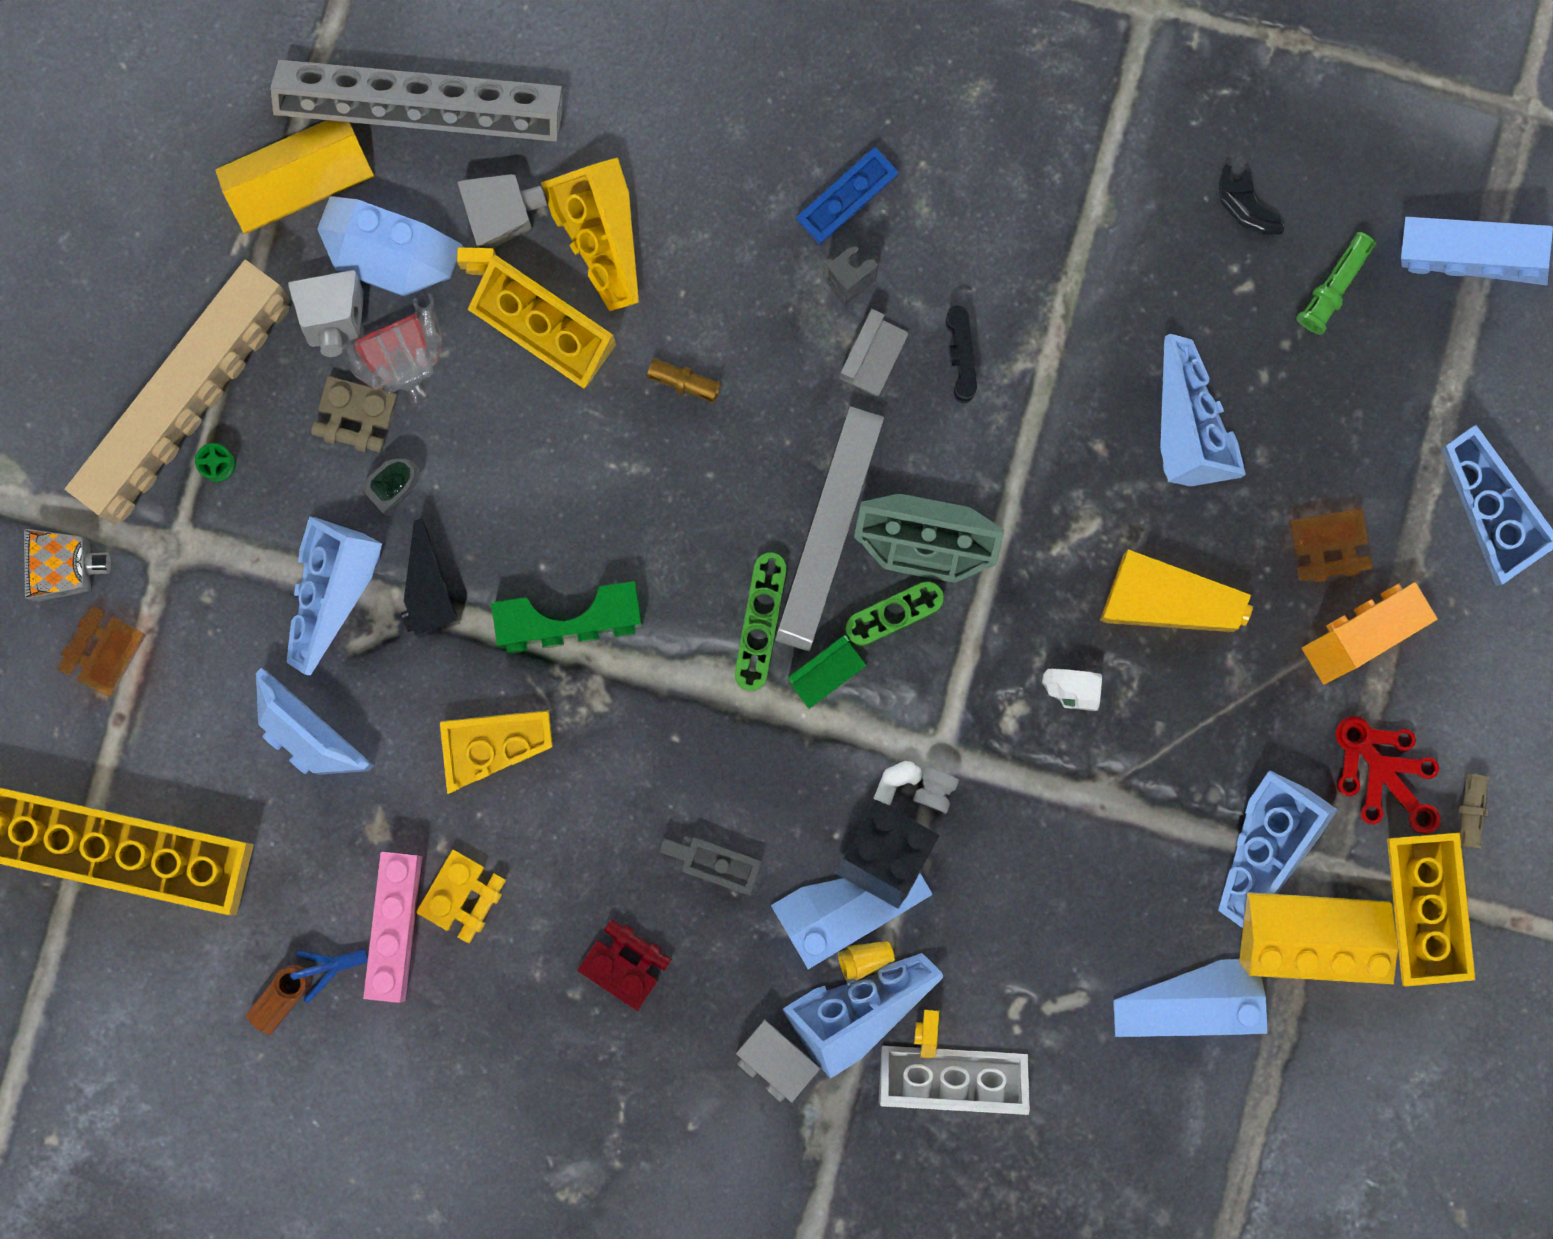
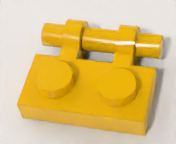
M452 850L416 913L446 931L450 930L455 919L464 924L457 937L470 944L476 932L480 933L486 924L483 920L492 904H497L502 894L499 892L506 880L493 873L488 884L485 885L478 881L485 867L456 850ZM474 891L481 896L471 913H468L462 907L470 893Z

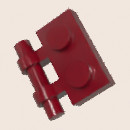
M611 919L604 932L615 938L613 944L609 948L597 940L577 971L636 1011H639L658 982L656 978L647 973L648 969L654 964L665 971L672 959L662 953V948L654 942L650 945L633 933L635 930L627 924L623 927ZM624 946L642 956L637 966L620 955Z

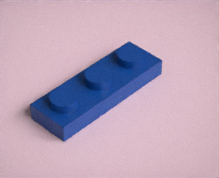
M874 147L796 217V221L821 246L896 179L899 172Z

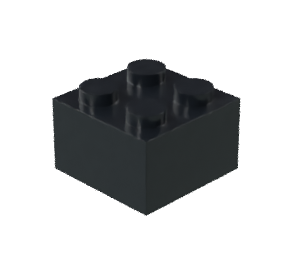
M875 800L837 867L835 874L899 909L908 896L940 835L884 803Z

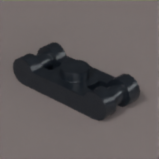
M953 306L949 309L945 320L947 330L954 335L955 345H949L951 367L957 366L959 377L953 395L958 402L968 403L973 399L977 390L969 314L964 307Z

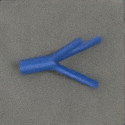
M364 949L338 957L298 950L295 954L296 957L325 964L293 972L291 978L295 980L328 971L304 997V1002L309 1003L339 971L368 963Z

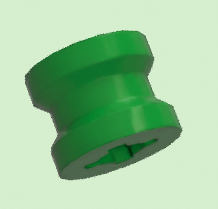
M206 444L198 450L195 456L196 469L202 476L212 482L220 483L226 481L235 471L236 462L234 456L220 444Z

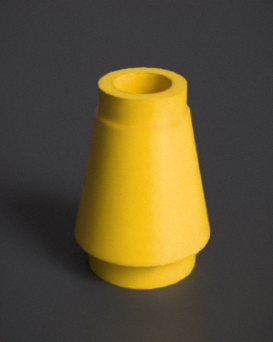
M888 940L849 945L845 947V950L838 952L839 965L846 980L854 978L858 981L895 960Z

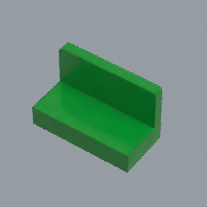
M846 635L787 678V682L808 710L867 666L851 646L850 640Z

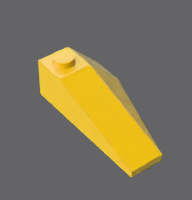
M618 157L541 182L553 220L558 227L563 226L573 242L569 246L575 255L581 254L589 268L588 277L608 310L613 311L639 303L629 191Z

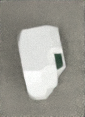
M1047 669L1043 674L1042 684L1045 686L1048 695L1060 700L1064 708L1088 711L1098 710L1102 685L1101 674L1065 669Z

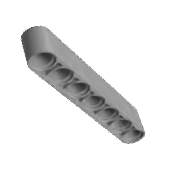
M851 406L849 408L775 639L777 642L810 652L882 427L883 416Z

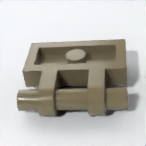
M327 376L318 411L331 415L328 424L315 421L311 434L324 438V442L336 444L338 441L353 445L355 450L367 453L368 450L381 453L385 439L374 437L373 432L375 427L389 431L398 395ZM344 419L362 423L360 431L355 432L342 428Z

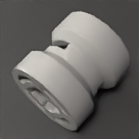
M925 767L922 775L923 786L925 787L916 791L913 801L946 814L950 806L946 796H950V793L956 790L959 779L941 771Z

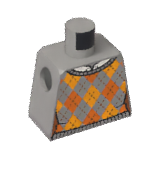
M30 529L24 530L26 599L40 602L91 591V575L110 574L111 558L109 552L91 553L90 540L75 535Z

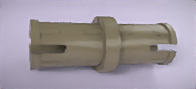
M1466 774L1463 806H1459V814H1462L1460 829L1461 847L1482 849L1483 825L1485 817H1488L1489 810L1486 809V798L1490 777Z

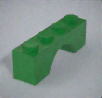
M635 581L599 586L591 607L581 616L567 621H556L542 616L534 609L527 597L491 603L496 643L500 649L506 648L508 654L528 651L529 644L542 643V648L563 646V639L578 637V643L600 640L599 634L613 632L614 637H626L635 635L636 628H642Z

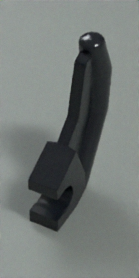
M1225 165L1219 181L1221 204L1243 227L1261 235L1282 234L1284 223H1281L1280 216L1258 204L1253 193L1250 172L1244 171L1241 181L1234 182L1229 176L1232 166Z

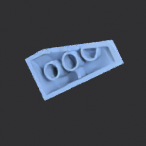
M923 953L885 965L879 969L877 974L858 981L852 978L846 980L847 984L827 991L825 986L814 989L783 1008V1011L810 1057L831 1079L861 1060L943 978V974Z
M1239 959L1218 960L1204 967L1113 1000L1115 1037L1268 1034L1266 996L1262 977L1249 976L1240 965Z

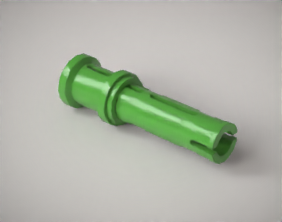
M1362 232L1355 234L1351 244L1332 270L1328 279L1323 285L1313 290V299L1305 311L1299 312L1296 316L1297 321L1304 328L1318 335L1325 333L1327 321L1335 310H1340L1342 307L1343 294L1357 275L1368 255L1375 248L1376 242H1373V238Z

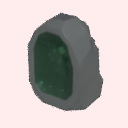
M397 458L386 461L359 488L387 516L414 489L419 481L420 469L411 460Z

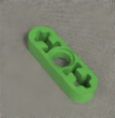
M922 582L852 615L846 624V636L854 645H869L935 614L943 604V592L938 585L932 582ZM925 589L928 594L934 592L936 598L932 601L933 607L928 608L926 604L919 605L914 608L918 615L911 617V609L903 598L910 596V602L912 603L921 597V590ZM898 604L904 609L905 617L901 623L891 624L886 621L884 610L888 605ZM877 611L878 620L886 630L879 632L877 625L868 630L869 637L863 639L861 635L854 636L852 630L856 628L855 621L861 620L863 624L874 621V617L870 613Z

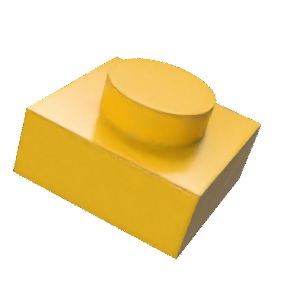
M457 247V263L460 269H466V273L470 275H484L491 258L496 255L493 248Z
M924 1010L923 1022L915 1023L914 1044L921 1045V1058L935 1059L939 1011Z

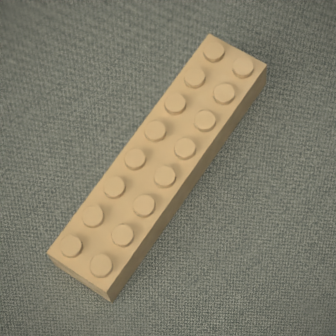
M245 259L64 490L115 525L119 520L124 521L135 507L133 502L141 491L145 493L153 486L157 479L155 473L163 463L167 465L175 458L179 451L177 445L184 436H190L197 430L202 421L199 418L208 406L212 408L219 402L224 393L222 390L224 385L230 378L234 380L243 371L246 365L244 360L252 350L257 351L262 347L268 337L266 332L274 322L279 323L287 315L290 309L288 304L291 299L282 287Z

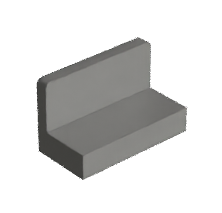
M871 309L841 371L840 379L874 396H879L908 337V332L883 321L884 314Z

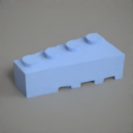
M1405 217L1401 254L1402 267L1408 268L1409 272L1417 274H1427L1430 271L1444 272L1450 276L1468 275L1548 285L1553 226Z

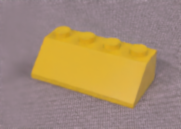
M1460 833L1387 839L1402 986L1475 980Z
M1247 892L1239 963L1249 976L1394 984L1398 945L1393 908L1390 901Z

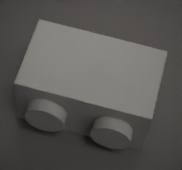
M766 1019L762 1021L736 1052L741 1058L737 1064L751 1077L754 1078L758 1073L769 1082L765 1089L780 1102L786 1097L792 1103L820 1070V1067Z

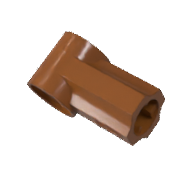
M291 965L280 970L275 975L273 982L245 1015L250 1024L268 1036L275 1031L312 985L311 976L299 978L301 982L298 992H292L285 986V976L288 973L306 969L305 967Z

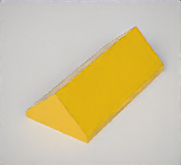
M331 120L323 121L215 169L222 192L244 234L374 177L350 122Z
M496 255L491 258L467 309L584 389L589 385L616 346L613 334Z

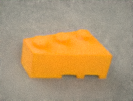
M1416 582L1405 588H1402L1400 583L1392 586L1380 594L1383 598L1381 602L1375 604L1373 599L1358 606L1353 609L1357 616L1350 620L1345 615L1326 625L1329 630L1328 633L1301 648L1323 685L1360 667L1438 620Z

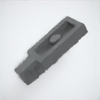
M684 836L681 844L663 838L659 849L660 853L676 858L673 867L681 869V872L748 896L751 894L762 861L695 837L692 839Z

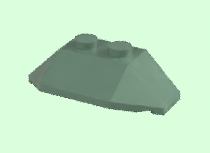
M899 493L861 502L854 538L863 544L869 554L885 570L956 583L985 568L997 565L1004 529L970 507Z

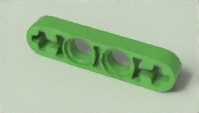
M776 553L761 555L754 565L735 668L737 685L747 692L760 690L765 685L768 676L786 577V563ZM769 560H774L775 566L781 569L780 574L775 573L771 582V586H779L778 592L769 588L756 589L757 582L763 585L765 583L766 574L760 570L761 565H767ZM768 595L773 599L775 606L769 614L762 615L755 611L753 603L758 596ZM761 630L766 633L768 643L763 649L754 650L748 646L747 637L751 631ZM744 652L754 657L766 656L765 663L757 660L756 672L762 674L760 680H754L753 685H747L746 678L740 676L741 671H747L750 664V659H743Z

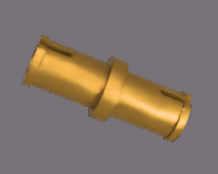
M658 358L652 360L647 373L648 380L672 387L680 395L688 393L712 404L715 403L722 384L719 381L716 382L693 373L692 368L685 366L682 369L663 362Z

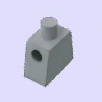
M513 174L458 182L477 248H495L529 231L532 227L527 212L547 206L541 185L520 191L517 178Z
M351 270L288 282L298 321L309 346H320L321 354L326 357L340 355L342 353V341L353 340L360 335L364 289L356 271Z

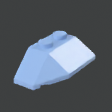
M330 196L317 228L336 272L355 270L360 281L400 296H406L438 282L451 279L457 264V247H463V244L424 223L358 199Z
M262 668L259 669L256 673L258 725L266 731L262 737L278 751L282 746L293 755L289 761L304 774L310 770L312 773L319 775L370 771L374 767L371 762L268 671Z

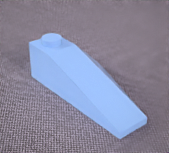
M1168 334L1164 340L1160 444L1164 462L1163 470L1168 482L1196 486L1241 478L1246 473L1238 441L1234 432L1227 433L1219 414L1224 412L1220 401L1215 402L1206 385L1209 383L1210 378L1192 339Z
M309 516L299 549L298 563H304L302 584H295L294 596H299L298 615L294 616L291 620L286 663L305 675L312 674L370 582L375 566L380 559L382 543L364 533Z
M1269 771L1248 801L1245 812L1247 813L1242 832L1238 837L1236 845L1238 847L1232 868L1229 870L1218 911L1243 928L1247 892L1278 894L1320 838L1338 810L1309 789Z
M919 873L908 896L899 909L842 878L801 887L772 904L771 907L806 967L810 969L933 894Z

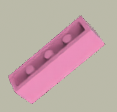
M381 852L363 999L397 1003L406 1001L422 856Z

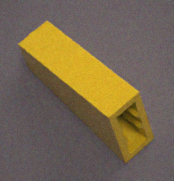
M1128 549L1121 560L1100 621L1113 624L1234 632L1239 629L1240 625H1247L1253 606L1248 604L1251 597L1250 594Z

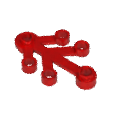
M1357 716L1347 717L1340 721L1336 727L1335 738L1338 745L1345 751L1342 776L1336 783L1338 792L1343 796H1353L1359 792L1360 781L1356 777L1359 755L1369 765L1366 802L1360 809V819L1368 825L1377 824L1383 819L1384 812L1381 807V797L1384 783L1409 813L1408 822L1415 832L1427 834L1435 831L1440 824L1438 810L1428 804L1421 805L1395 772L1417 774L1419 778L1425 780L1432 779L1439 772L1438 762L1430 757L1416 760L1381 756L1372 745H1393L1398 751H1408L1415 746V734L1408 729L1396 732L1371 729L1366 720ZM1350 728H1355L1359 733V738L1356 741H1351L1347 737V732ZM1402 733L1406 734L1410 739L1407 747L1401 746L1398 742V737ZM1424 762H1429L1433 767L1430 775H1425L1421 770ZM1346 778L1354 782V789L1351 792H1346L1343 789L1342 784ZM1369 807H1374L1377 811V817L1373 821L1366 817V810ZM1421 812L1428 816V823L1425 826H1420L1417 822V816Z

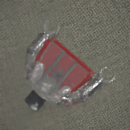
M428 294L429 306L425 308L419 307L415 297L413 305L416 313L357 340H348L342 345V356L356 378L374 389L384 388L387 394L402 389L409 405L420 403L429 397L422 379L434 374L432 366L440 360L443 336L437 315L435 314V301L431 294Z

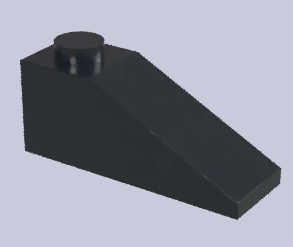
M422 519L415 520L413 525L404 593L406 610L401 612L407 631H414L415 635L419 638L460 624L426 524Z

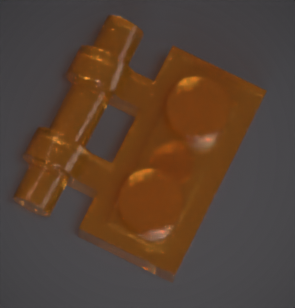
M1362 508L1296 519L1289 522L1295 557L1310 555L1311 565L1298 567L1300 581L1313 579L1316 583L1326 581L1327 577L1345 574L1346 577L1358 575L1359 571L1372 569L1370 556L1357 557L1355 547L1369 544ZM1341 549L1342 560L1325 563L1323 552Z
M92 606L85 618L81 617L77 627H79V630L70 646L66 645L61 655L64 657L57 670L70 676L77 663L83 667L77 681L112 698L147 634L113 616L106 628L99 626L98 624L105 612ZM92 635L100 639L88 657L83 654V651Z

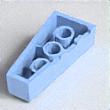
M1477 425L1469 428L1441 448L1495 586L1503 585L1553 550V529Z

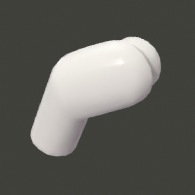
M903 761L887 768L882 775L874 800L890 805L897 787L907 783L915 785L921 780V768L911 761Z

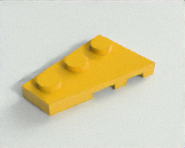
M549 710L440 721L447 794L553 747Z

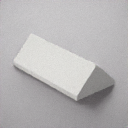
M882 1046L879 1085L880 1106L1029 1115L1028 1054L936 1049L935 1059L921 1058V1048Z

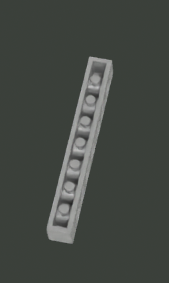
M278 60L271 84L273 115L556 142L562 117V86L288 60Z

